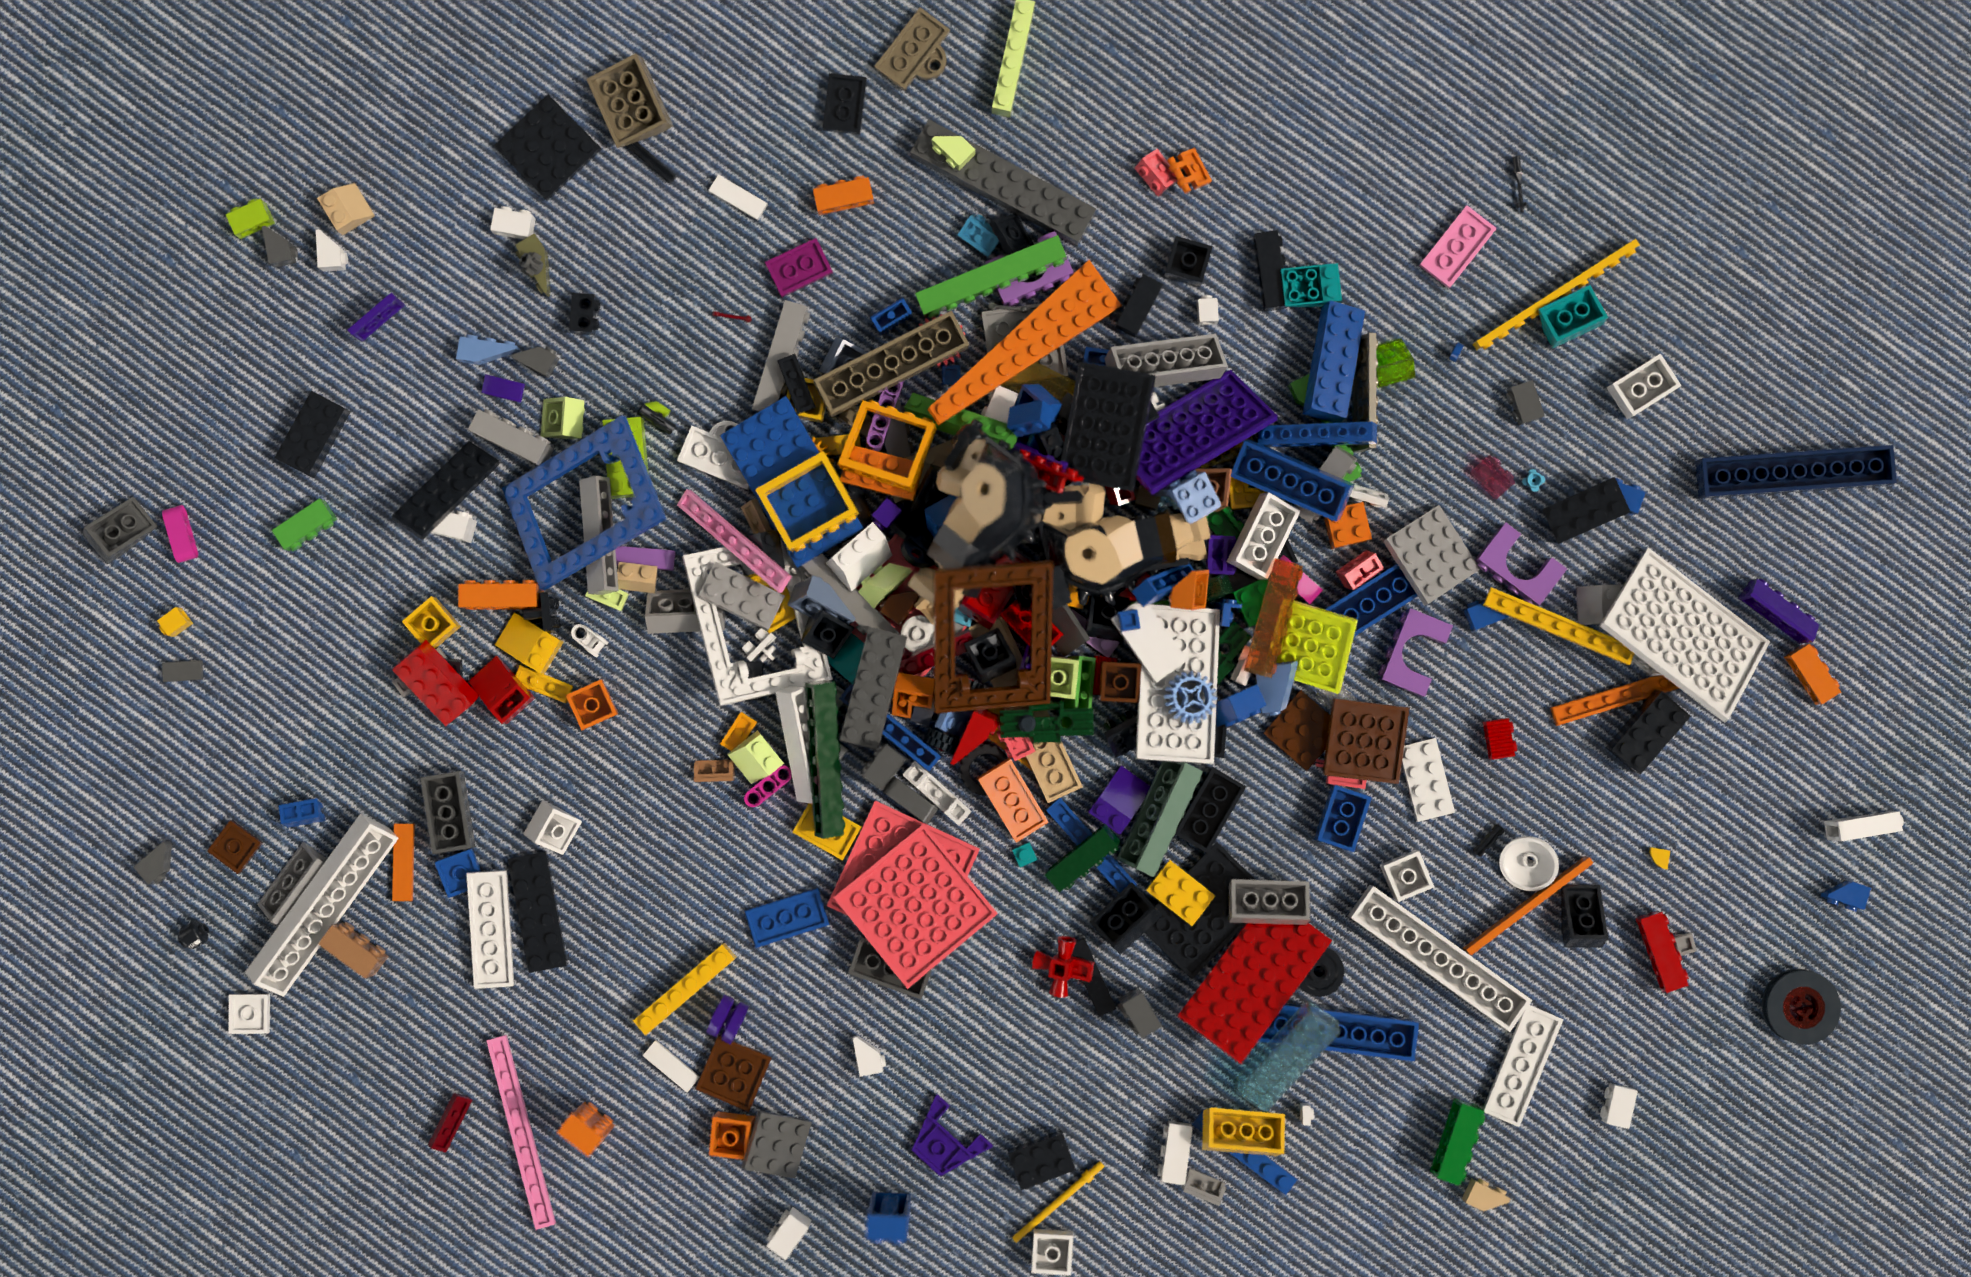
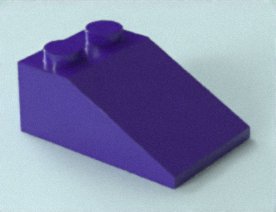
M1120 766L1088 810V813L1120 835L1145 800L1151 786L1123 766Z

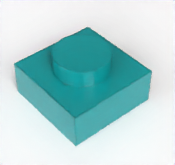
M1030 842L1012 850L1020 868L1037 860Z

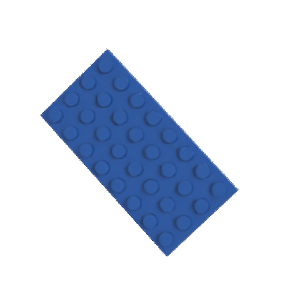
M787 396L720 435L775 530L778 529L755 489L820 453ZM824 464L767 495L792 542L849 510ZM857 517L851 523L847 524L844 522L839 525L840 528L833 533L828 531L823 534L821 540L805 544L806 548L798 552H791L781 535L780 540L796 567L799 568L864 528Z

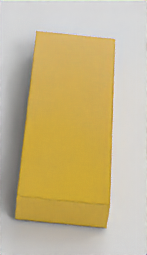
M519 665L515 674L527 689L566 704L568 702L566 695L571 693L574 687L571 684L545 674H540L522 665Z

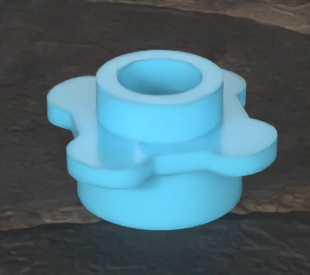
M1531 469L1528 472V476L1522 480L1524 486L1530 487L1532 492H1537L1539 486L1545 482V477L1537 473L1535 469Z

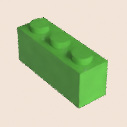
M319 498L271 531L284 550L295 551L302 546L301 543L304 541H310L317 537L318 532L322 529L327 530L332 527L337 517L327 502Z

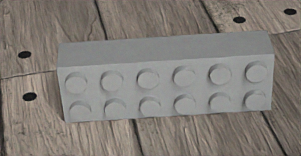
M1217 334L1115 346L1109 349L1105 357L1108 367L1156 375L1154 387L1218 379L1222 377L1228 367Z

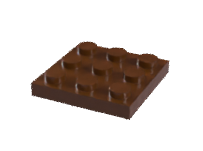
M1300 690L1287 704V708L1281 711V714L1274 719L1263 734L1300 767L1308 771L1316 759L1326 750L1330 715Z
M718 1035L696 1090L749 1112L772 1057L734 1040L730 1045L722 1041V1035Z

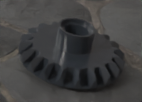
M1327 948L1299 985L1300 989L1315 997H1324L1335 992L1340 987L1344 978V966L1339 955L1332 949ZM1316 966L1322 968V974L1319 977L1314 974Z

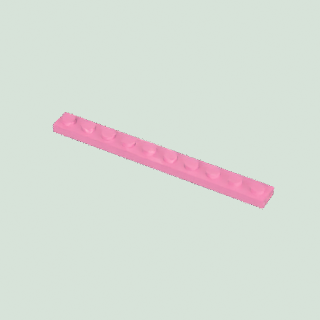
M507 1035L487 1040V1045L535 1229L555 1225L556 1221Z

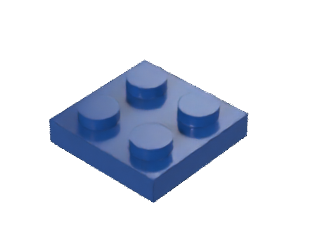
M472 848L434 862L448 898L468 891V872H481Z

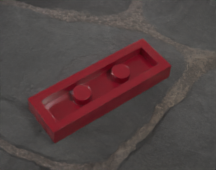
M453 1093L427 1145L428 1147L447 1152L472 1102L470 1097Z

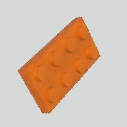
M858 446L853 447L849 458L850 460L908 478L914 462L913 460ZM923 467L913 493L842 470L840 480L842 483L914 501Z
M1010 758L977 777V780L1016 843L1048 823V820Z

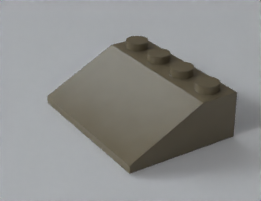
M634 54L586 79L617 148L656 136L674 127L646 63L638 54Z

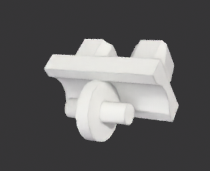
M761 628L755 634L761 643L755 647L748 641L742 647L748 655L747 659L752 662L762 652L764 654L759 658L762 662L768 657L772 661L775 659L772 653L776 648L773 645L768 650L766 648L777 637Z

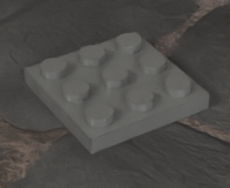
M758 1111L741 1168L795 1179L812 1122L805 1119Z

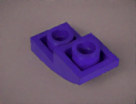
M485 374L481 393L521 402L525 384Z

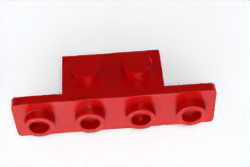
M1019 450L1024 455L1023 458L1036 468L1038 478L1045 481V488L1063 493L1066 479L1083 481L1084 477L1079 475L1077 470L1070 468L1066 470L1059 463L1046 462L1044 457H1034L1027 450Z

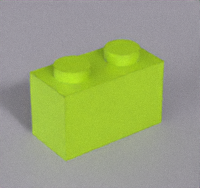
M252 199L247 205L235 207L230 210V213L225 214L234 235L240 239L262 230V226L269 227L275 224L267 204L262 199Z

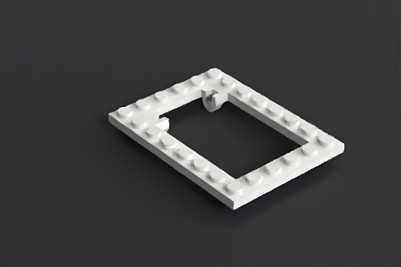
M781 541L785 564L784 570L792 576L787 584L791 597L794 585L807 578L803 573L804 567H796ZM726 547L683 555L682 558L720 706L776 694V691L788 686L805 687L806 682L833 680L827 655L802 643L803 647L791 650L792 656L796 658L794 663L795 669L748 679V668L744 660L730 663L716 606L698 597L708 576L707 571L711 570L714 562L731 567L740 565L741 560ZM794 609L802 639L809 616Z

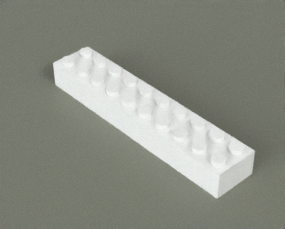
M360 813L245 971L253 984L285 996L319 949L320 945L318 943L332 925L338 923L399 839L389 827Z
M1372 885L1368 886L1348 915L1353 921L1509 1032L1532 1001Z

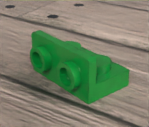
M1229 506L1207 515L1208 527L1214 535L1235 536L1237 541L1244 525L1240 520L1236 521L1232 516L1234 513Z

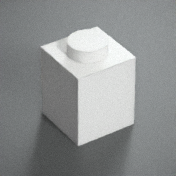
M1210 295L1202 296L1196 303L1198 325L1217 324L1219 321L1217 298H1212Z

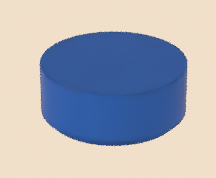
M1456 343L1449 360L1456 362L1464 347L1463 344Z

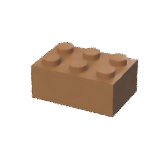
M348 922L332 925L318 944L366 979L376 975L389 957L385 954L386 950L379 945L374 946L369 942L370 938L362 933L359 935L354 931L355 927Z

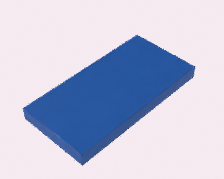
M819 888L744 911L755 948L830 925Z

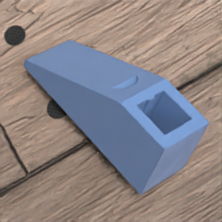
M467 334L466 337L460 336L456 359L462 363L481 365L518 353L520 348L511 341L497 343L496 339L485 338V340H479L477 336Z

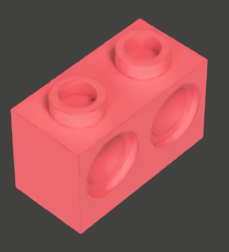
M1365 550L1337 570L1336 573L1344 587L1354 591L1384 570V567L1375 553Z

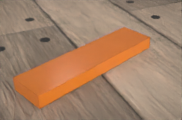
M395 823L394 834L399 839L393 845L392 901H413L415 824Z

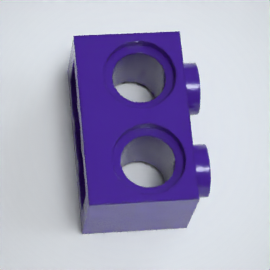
M886 498L872 514L873 523L881 531L885 529L888 532L890 525L901 515L902 510Z

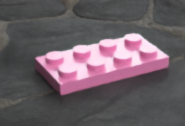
M1466 205L1419 266L1449 289L1497 228Z

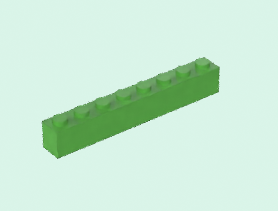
M1057 235L915 294L925 318L928 316L929 318H934L940 315V311L956 309L958 307L957 304L962 302L965 304L971 303L976 300L975 297L982 295L985 297L992 294L994 289L999 287L1000 289H1005L1016 280L1022 282L1027 280L1031 274L1036 273V275L1046 272L1048 267H1059L1067 260V256Z

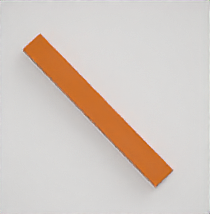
M1663 675L1652 676L1550 707L1555 725L1559 726L1647 699L1655 689L1666 693L1679 689V687Z
M1584 856L1557 876L1548 887L1536 892L1462 949L1467 954L1473 955L1590 867L1593 861L1590 857Z

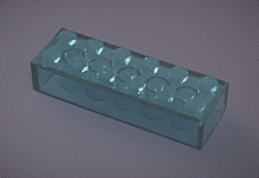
M1307 1000L1234 1079L1235 1093L1263 1112H1267L1340 1034L1338 1020Z

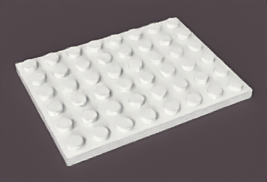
M1650 548L1643 552L1600 624V627L1723 722L1729 720L1770 643L1764 636Z

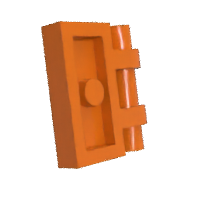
M1195 148L1180 153L1177 156L1179 162H1176L1174 157L1167 160L1171 173H1174L1178 180L1179 188H1182L1185 194L1191 191L1188 185L1190 183L1195 190L1212 182ZM1183 168L1187 177H1184L1180 169Z

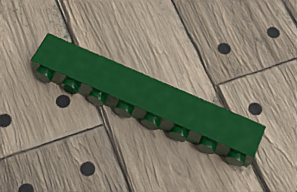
M829 680L806 682L805 694L814 836L822 839L844 835L845 821L843 819L844 803L841 793L843 784L840 777L842 766L839 761L837 688L835 682Z

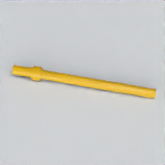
M1099 1161L1090 1170H1085L1081 1174L1082 1177L1013 1235V1240L1016 1243L1019 1242L1084 1184H1089L1094 1179V1176L1105 1167L1103 1163Z

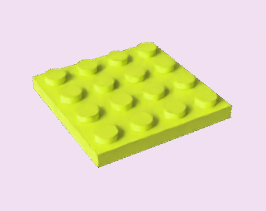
M1284 598L1281 604L1268 664L1297 661L1295 681L1339 694L1358 620Z

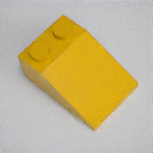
M514 612L495 646L538 673L545 674L564 641L551 633L544 632L541 627L531 621L524 620V617Z

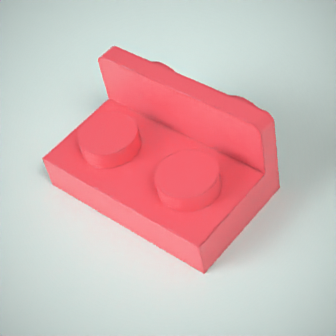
M1158 149L1142 158L1135 167L1138 174L1157 196H1160L1167 188L1178 182L1174 173H1171L1169 169V163Z
M998 726L999 731L996 733L1000 741H1005L1008 747L1005 749L1008 758H1013L1015 762L1036 752L1029 737L1001 738L1000 726Z

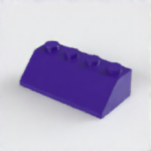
M1760 578L1750 580L1739 595V600L1798 644L1810 643L1815 640L1819 624L1815 622V618L1812 615L1804 614L1799 610L1800 607L1797 604L1784 599V595L1781 592L1773 591L1768 587L1769 584L1765 580Z

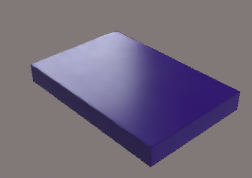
M391 292L348 329V332L363 342L401 310L405 304Z

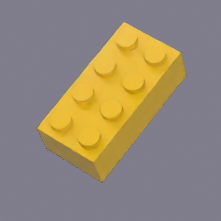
M1221 1108L1203 1110L1202 1150L1268 1156L1284 1154L1285 1114Z

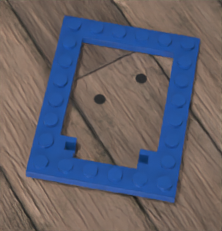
M623 415L502 488L540 590L550 588L666 520L627 418ZM599 453L606 464L621 460L635 496L631 500L632 506L625 504L621 506L625 519L552 562L527 497Z

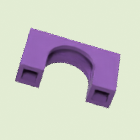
M1053 231L1038 238L1037 243L1057 236L1056 232ZM1003 254L986 261L985 265L1003 258ZM1068 258L1059 267L1054 268V266L1046 268L1047 271L1044 275L1034 282H1018L1016 280L1005 289L997 288L996 291L1003 306H1015L1019 303V300L1025 297L1026 299L1033 298L1037 295L1036 292L1051 290L1054 288V284L1059 282L1063 284L1074 274Z
M1503 523L1476 557L1477 566L1485 572L1489 571L1493 574L1492 578L1501 584L1502 582L1509 586L1507 589L1515 595L1519 594L1524 598V601L1540 606L1567 568L1551 557L1545 561L1531 579L1521 580L1514 577L1507 568L1506 556L1521 533L1509 524Z
M1409 608L1406 612L1403 611L1400 616L1399 622L1402 623L1400 628L1396 629L1392 639L1394 643L1392 647H1388L1385 657H1387L1386 663L1381 665L1378 675H1380L1379 680L1419 697H1425L1432 679L1410 670L1405 665L1402 658L1403 646L1413 636H1423L1440 644H1446L1453 625Z

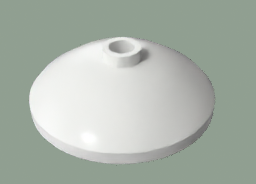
M1523 836L1515 838L1503 848L1500 855L1499 863L1503 876L1511 885L1521 890L1538 891L1544 889L1555 880L1558 874L1559 860L1556 852L1547 842L1536 837ZM1531 856L1534 860H1529L1528 857Z

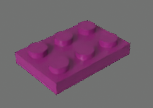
M817 238L765 262L781 297L787 296L833 273Z

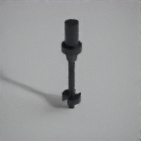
M1520 156L1512 157L1514 169L1512 170V175L1515 176L1519 195V203H1516V208H1520V213H1524V208L1528 206L1527 202L1523 203L1521 178L1524 170L1521 168Z

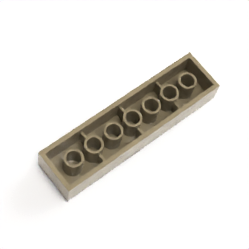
M950 311L814 379V385L830 416L833 417L861 403L862 400L865 401L968 349L969 343L953 312Z

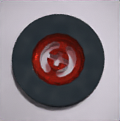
M1791 969L1778 974L1767 985L1762 997V1013L1766 1024L1777 1036L1795 1044L1809 1045L1824 1040L1834 1031L1840 1019L1841 1002L1835 987L1822 975L1804 969ZM1806 994L1811 998L1812 1003L1805 999ZM1802 1004L1812 1005V1008L1804 1006L1801 1007V1010L1796 1008L1790 1009V1005L1794 1007H1800ZM1790 1010H1791L1793 1013L1797 1014V1016H1798L1797 1019H1795V1018L1791 1015Z

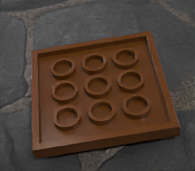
M1333 698L1322 775L1399 784L1410 708Z

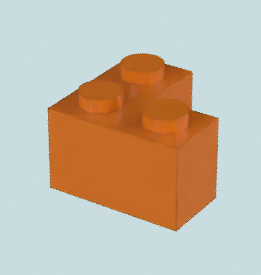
M898 672L894 687L892 715L911 719L914 706L931 709L934 698V679Z

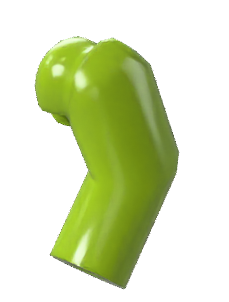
M657 401L645 403L647 407L657 413L660 412L665 418L671 411Z

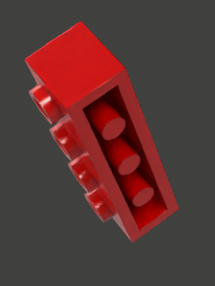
M1654 911L1635 918L1661 991L1669 993L1689 986L1687 982L1689 976L1687 971L1682 968L1680 952L1675 949L1674 943L1676 941L1673 933L1669 932L1667 916L1661 911Z

